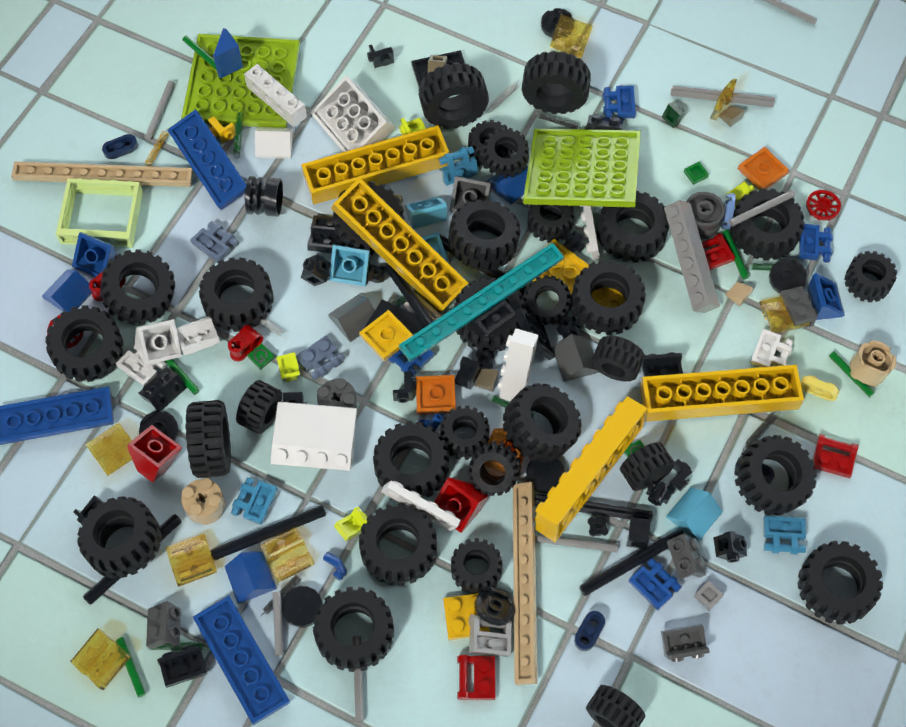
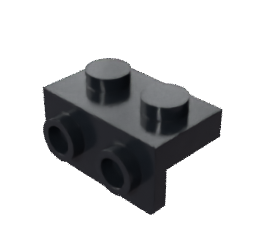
M599 114L589 115L586 130H622L624 120H620L618 117L607 118Z
M670 352L667 354L646 355L642 364L643 377L683 374L681 365L682 353Z
M166 367L151 382L147 383L138 394L152 404L156 411L161 412L187 387L177 373Z
M189 645L184 647L183 651L176 653L167 652L157 659L166 688L208 674L199 646Z

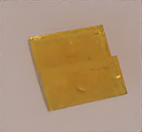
M560 15L549 47L582 58L593 26Z
M733 78L725 86L711 112L710 119L717 120L722 106L729 104L737 79Z
M781 297L759 302L764 319L768 320L771 332L777 334L805 328L810 325V323L794 326Z
M119 422L85 444L107 476L132 461L127 449V445L132 440Z
M297 527L259 544L278 583L315 565Z
M205 533L166 547L178 587L217 573Z
M97 628L70 662L99 689L104 690L131 656L101 629Z

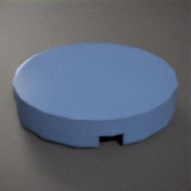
M733 193L726 195V198H729V200H726L724 203L725 214L722 222H725V224L721 225L724 230H730L731 227L729 220L733 218L735 208V194Z

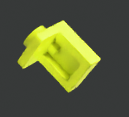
M401 118V126H399L401 135L426 129L421 118L406 122L405 118Z
M744 181L728 192L735 194V208L738 201H741L744 195H749V192L756 190L753 185L749 186Z
M295 352L277 356L281 379H286V382L297 380V375H300Z
M357 506L350 515L337 521L334 528L345 541H348L361 534L362 525L364 523L367 524V515Z

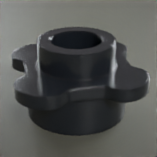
M374 264L370 265L367 279L374 283L384 282L387 268L385 266L378 267Z
M485 350L476 352V361L480 362V368L492 369L494 354Z
M590 517L588 519L590 536H606L608 534L606 517Z

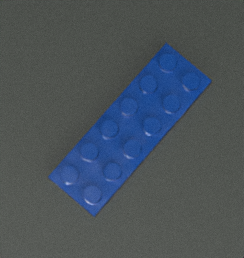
M196 109L167 129L220 210L245 193L246 182Z
M108 386L0 406V445L113 425L111 389Z
M230 596L193 616L196 625L253 726L291 703Z

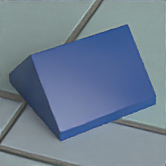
M223 28L213 55L219 78H223L243 68L239 45L228 30Z
M526 164L525 170H522L519 175L516 173L513 178L511 176L503 178L502 175L496 177L495 174L486 182H490L491 188L512 205L524 195L528 166Z
M80 232L72 267L96 277L107 267L110 259L114 260L117 254L113 245Z
M66 270L42 295V298L62 312L65 310L69 312L72 307L76 306L78 309L92 294V291L89 288V282L77 270Z
M817 273L813 274L807 289L812 307L817 311L816 320L845 316L836 283Z
M263 552L240 553L224 566L238 604L277 589Z

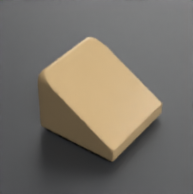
M736 282L725 296L741 306L752 294L753 288Z

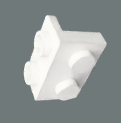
M209 316L176 328L179 344L184 356L220 343L212 319Z

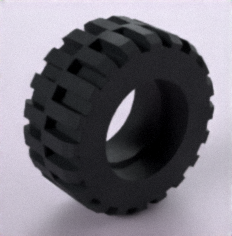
M545 51L540 55H535L527 62L524 68L521 91L525 100L537 110L541 109L542 112H552V114L571 113L581 108L588 99L591 72L582 59L576 58L573 54L569 55L563 51H551L548 53Z
M466 63L444 64L443 67H437L433 72L430 71L426 76L427 78L424 77L418 95L423 114L428 122L435 126L439 125V128L442 126L444 129H449V127L455 129L459 126H467L468 123L476 121L477 117L480 118L488 106L489 94L481 72Z
M369 181L367 185L404 220V208L399 204L401 201L399 197H394V191L391 189L386 190L384 188L385 185L381 183L378 186L375 185V182ZM333 211L332 225L335 227V235L339 236L341 244L345 243L349 247L370 250V255H373L375 251Z
M766 188L759 189L758 192L753 190L749 192V195H744L741 201H738L733 218L785 192H777L776 189L766 190ZM791 198L733 227L731 226L730 232L732 233L733 241H737L736 246L739 249H743V253L746 255L750 254L755 259L763 258V261H769L770 258L777 260L781 256H787L789 252L795 249L803 232L805 222L803 220L804 214L800 211V205L798 203L795 204V199ZM758 216L770 217L780 224L782 231L777 233L761 231L753 224L751 219Z
M636 191L635 207L603 206L599 217L597 233L601 246H605L604 250L608 254L612 253V257L616 259H623L622 261L624 262L631 260L633 263H639V260L644 262L649 260L650 256L651 258L655 257L663 249L669 231V224L664 210L665 206L663 203H658L659 199L655 196L650 197L649 193L644 192L643 194ZM635 218L644 222L650 230L641 235H631L621 230L617 223L623 219Z
M481 199L475 200L473 203L471 201L467 202L465 206H460L452 215L448 235L450 250L466 266L470 265L474 269L482 268V270H488L489 268H492V270L497 269L499 265L501 267L514 257L520 237V223L516 219L515 214L510 212L508 207L501 206L499 202L493 203L491 200L481 201ZM485 230L493 233L497 238L481 239L474 236L471 232Z
M136 249L135 252L127 250L124 251V255L119 253L115 255L114 260L110 259L107 267L104 268L100 285V296L103 299L105 308L109 307V313L112 316L116 314L118 320L122 322L124 319L128 320V324L134 325V322L144 325L147 320L150 323L154 322L157 316L161 318L165 310H168L175 289L173 271H169L170 266L168 263H162V258L159 255L155 257L152 255L153 252L147 251V253H143L141 249ZM130 275L146 277L153 283L155 294L147 299H133L121 290L119 286L120 281Z
M239 257V259L229 258L228 261L221 260L218 262V265H212L209 268L210 272H205L203 275L204 280L200 281L199 297L206 316L211 317L213 324L217 327L222 326V329L226 331L233 329V332H239V329L246 325H254L256 327L260 324L259 319L264 321L267 318V313L271 311L274 301L271 282L264 268L260 264L256 265L255 261L251 259L246 261L242 257ZM246 285L253 289L252 295L242 303L227 304L220 300L222 293L231 286Z
M601 260L598 264L595 262L589 264L588 268H583L580 271V275H577L573 285L571 306L573 307L574 316H578L577 320H579L580 324H586V329L590 331L594 329L597 334H601V332H605L606 335H612V332L620 334L623 333L624 328L629 330L639 320L646 297L645 285L641 283L642 278L640 275H635V270L632 267L627 268L625 263L621 262L618 264L615 263V260H610V262ZM599 288H612L619 291L626 302L618 307H604L593 300L591 293Z
M481 278L479 282L475 280L470 282L469 287L464 286L461 289V293L456 297L454 308L494 282L496 278H491V280ZM516 291L504 299L514 311L521 308L526 312L525 300L522 299L520 291ZM515 316L487 337L471 322L456 331V333L460 335L463 343L468 342L470 348L477 347L478 351L489 350V352L494 353L496 349H499V351L505 350L509 335L513 336L515 329H520V326Z
M82 305L80 309H77L75 306L69 312L63 311L60 313V318L55 317L52 321L54 325L49 326L47 330L49 335L46 336L45 342L47 344V353L53 365L61 374H64L70 380L74 377L77 382H83V379H87V382L94 381L93 378L98 377L102 379L104 378V373L108 372L110 374L113 371L112 366H117L116 363L119 357L123 355L122 346L124 344L119 327L114 318L109 316V313L104 310L100 312V309L95 306L89 309L88 305ZM93 331L102 336L103 341L100 348L89 356H73L67 350L69 341L80 332Z
M535 383L524 387L509 402L503 414V429L507 432V440L512 442L511 446L514 449L517 448L520 451L519 454L524 457L528 456L533 461L537 459L539 462L554 461L560 458L577 442L581 433L580 427L582 426L581 419H579L580 413L575 408L576 404L574 401L568 398V394L562 393L555 386L552 388L549 384L543 383L541 385V383ZM531 411L542 414L550 422L553 434H548L536 426L531 417Z
M220 400L192 402L186 409L185 424L188 460L192 474L197 478L225 476L229 473L231 466L230 432L225 404Z
M412 421L406 422V425L401 426V423L396 424L393 430L391 428L387 429L385 437L381 435L378 439V445H375L373 464L378 483L383 487L389 481H397L408 491L420 494L422 499L424 495H427L428 498L432 496L433 490L439 491L442 487V482H445L447 479V472H449V451L446 441L442 440V435L439 432L434 433V428L429 425L427 428L421 422L413 425ZM415 448L424 451L430 457V464L424 471L418 474H403L393 466L395 456L405 449Z
M781 435L766 436L753 443L741 453L742 456L736 462L738 467L734 471V475L738 476L735 479V484L741 489L738 491L740 496L744 495L747 499L745 502L749 506L751 504L755 506L754 510L758 512L764 510L766 515H783L800 507L812 496V489L816 487L817 483L814 480L817 477V471L813 470L815 463L813 459H809V452L806 449L803 450L799 442L793 443L792 438L789 437L782 439ZM764 459L776 461L786 470L789 478V486L786 492L777 491L767 484L762 474Z
M121 496L117 499H107L105 503L100 502L94 510L91 509L87 513L88 517L84 518L81 522L82 527H79L77 534L79 536L77 539L79 551L91 567L102 576L125 578L127 574L134 575L138 573L137 570L146 568L148 566L147 563L155 558V551H159V542L162 540L160 525L149 508L143 502L137 501L136 498L128 497L127 499L125 496ZM126 526H134L131 537L124 544L116 548H105L108 538L116 530Z
M398 503V507H392V504H388L384 510L380 507L375 510L376 515L370 514L367 517V524L364 523L361 527L359 549L362 562L367 567L370 575L374 574L375 578L380 582L386 580L388 585L398 582V586H404L406 581H410V584L416 582V578L418 576L423 578L426 575V570L432 568L433 560H436L437 535L435 528H433V523L430 518L426 519V515L422 510L416 512V507L412 505L406 508L404 503ZM405 530L416 537L418 545L415 552L409 557L394 560L380 552L379 542L390 531Z
M830 541L828 545L824 543L810 553L799 571L798 578L800 580L797 584L798 589H802V592L799 594L801 600L807 601L805 606L808 610L813 609L816 612L814 614L816 617H825V622L832 623L836 620L837 625H844L846 621L849 624L854 623L866 616L881 597L880 591L883 589V582L879 581L882 578V572L876 569L878 563L875 559L871 560L869 558L871 554L868 551L862 552L859 550L860 546L856 544L850 546L847 541H842L840 544L837 541ZM828 567H838L849 572L857 584V595L850 599L833 595L824 585L822 579L823 570Z
M346 587L347 591L341 592L340 589L334 591L335 596L331 597L328 595L324 599L325 604L319 605L317 608L318 614L314 615L313 635L320 654L326 658L330 665L334 664L337 669L342 671L344 668L348 669L349 672H354L355 669L361 668V671L368 670L367 666L371 664L373 667L379 664L378 660L380 658L384 659L387 655V650L391 649L392 638L394 637L393 617L389 606L385 605L384 599L377 597L376 593L372 590L366 592L363 587H358V590H353V587ZM354 612L370 617L374 630L372 636L365 643L358 646H346L338 642L334 634V627L341 617Z

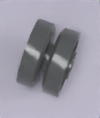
M697 192L691 195L686 202L691 204L700 238L708 239L718 233L725 214L724 203L721 198L710 192Z

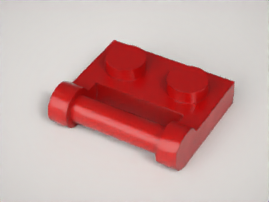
M721 233L714 235V238L702 242L703 249L716 244L719 245L704 251L709 270L734 262L735 260Z
M819 434L813 455L815 463L813 468L850 479L859 445L855 443L847 444ZM823 445L847 451L849 455H842L822 448Z
M457 656V663L459 664V691L457 692V699L495 700V656ZM468 664H474V692H468Z

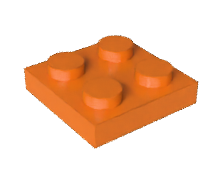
M763 147L739 164L737 168L758 190L763 188L767 190L789 173V169L766 147Z
M454 375L416 376L417 415L449 414V410H456Z

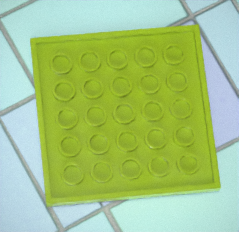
M198 34L196 44L214 59L213 55L220 35ZM232 36L239 45L243 68L223 78H219L217 70L194 51L181 119L196 109L206 124H209L208 119L214 116L221 125H229L230 123L236 125V121H238L236 117L239 115L238 113L242 112L244 113L243 124L239 122L242 126L287 128L288 122L247 87L244 74L258 64L292 93L300 48L299 40Z
M534 129L523 203L531 205L635 207L641 131Z

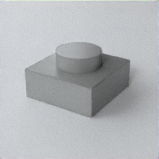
M708 580L694 595V598L710 611L724 594Z

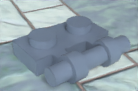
M211 221L208 224L209 231L202 228L190 241L191 244L218 263L230 252V248L227 245L231 244L237 247L239 241L235 239L233 234L224 231L221 225ZM219 235L222 239L219 240L215 236Z
M326 335L296 355L298 363L307 373L312 369L315 370L310 374L313 380L319 377L322 378L326 375L327 371L333 367H338L340 362L345 360V357L342 353L333 356L338 350ZM325 360H328V362L325 363L323 366L319 365Z

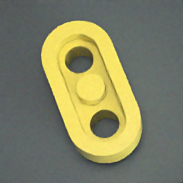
M812 375L804 376L800 382L802 390L825 400L835 401L838 397L839 389L833 383L823 382Z

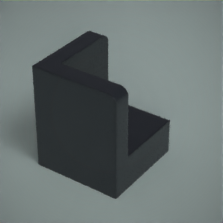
M463 356L460 361V369L455 377V384L471 390L480 372V362Z
M631 517L626 542L627 547L644 549L648 546L651 520Z

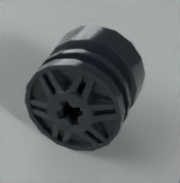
M249 176L244 194L246 213L252 215L255 211L256 215H260L264 207L266 216H280L283 203L282 179L268 178L265 185L263 177L256 179L255 176Z

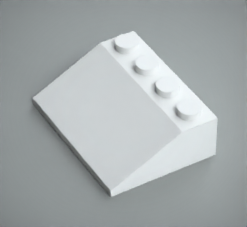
M347 75L310 112L343 152L381 142L396 128L361 87Z
M278 402L272 440L271 464L350 471L353 467L357 408Z

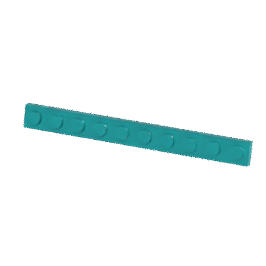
M551 243L399 344V349L409 362H412L561 262L564 256Z

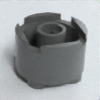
M343 378L329 380L317 391L318 405L357 408L355 389Z

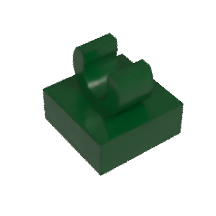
M673 102L669 103L662 118L672 128H675L679 125L685 114V109L681 105L676 106Z

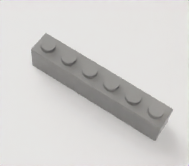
M678 200L665 206L664 210L693 311L706 313L720 307L691 204Z

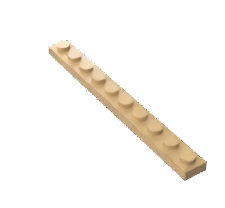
M14 161L11 177L15 181L67 182V179L81 178L87 180L139 182L140 185L191 187L193 170L192 168Z
M527 482L515 484L513 487L515 684L517 686L537 684L534 484Z

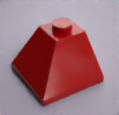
M153 425L149 426L127 445L137 472L152 483L166 472L183 448Z
M447 478L434 503L438 505V508L455 514V517L460 520L458 527L455 529L462 533L481 511L489 495L481 493L482 490L480 488L477 490L472 483Z

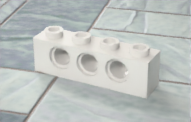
M258 64L244 74L247 87L291 126L295 127L307 117L305 104Z

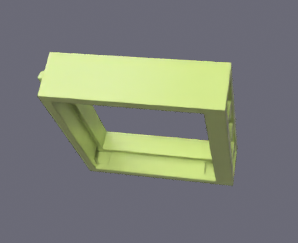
M81 178L67 179L56 231L60 244L76 245L78 235L82 232L113 245V247L133 248L143 194L140 183ZM76 193L133 196L127 231L69 229Z

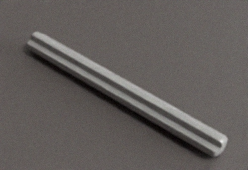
M672 86L670 92L671 96L764 107H773L775 104V98L770 96Z

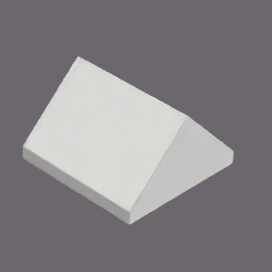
M258 127L255 130V157L291 159L294 127Z
M174 319L136 328L135 348L144 365L182 357Z

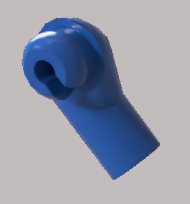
M435 414L432 420L420 419L418 422L424 423L426 428L428 425L433 427L435 432L441 424L443 416Z
M326 552L323 560L335 567L336 571H334L333 576L337 580H342L347 575V569L342 559L330 552Z

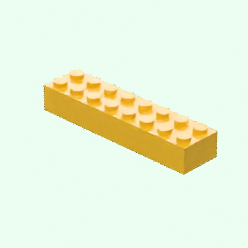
M439 125L303 163L301 166L312 203L315 205L338 198L339 194L347 190L359 177L366 184L369 181H373L375 185L379 186L380 183L384 185L447 166V163L440 165L438 159L444 157V154L449 153Z
M360 177L333 203L331 209L439 313L461 292L464 286H467L468 282Z
M797 365L642 377L640 383L642 405L647 408L645 422L799 410L804 401Z
M627 396L623 402L620 401L616 405L614 414L612 416L609 415L604 421V427L595 432L593 441L590 444L587 443L582 449V455L572 461L571 469L568 473L564 472L561 475L557 487L553 486L547 494L548 498L546 501H541L535 510L537 512L535 530L553 542H556L624 454L627 447L643 429L647 408Z

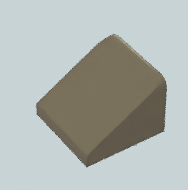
M430 55L428 73L430 71L433 72L437 67H443L444 64H447V56Z
M731 105L718 116L731 127L743 118L745 111Z
M480 369L475 387L493 392L499 376V370Z

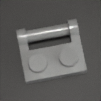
M471 614L469 617V653L511 656V621L506 625L496 626L487 623L479 615ZM480 626L501 628L502 634L479 631Z

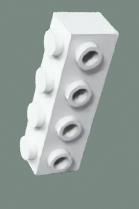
M515 329L513 336L509 335L506 347H509V350H506L503 358L506 365L503 364L500 373L503 379L501 378L498 384V389L500 390L499 398L511 401L520 390L528 386L538 340L537 334Z

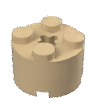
M873 340L869 343H863L850 360V374L854 379H858L864 384L877 387L895 368L896 357L895 355L892 356L890 353L891 349L880 341Z
M209 478L198 479L188 484L182 490V506L191 521L201 523L202 525H209L220 519L225 508V499L215 482Z

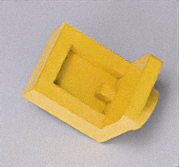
M214 116L208 119L209 129L222 144L237 135L233 123L223 128Z

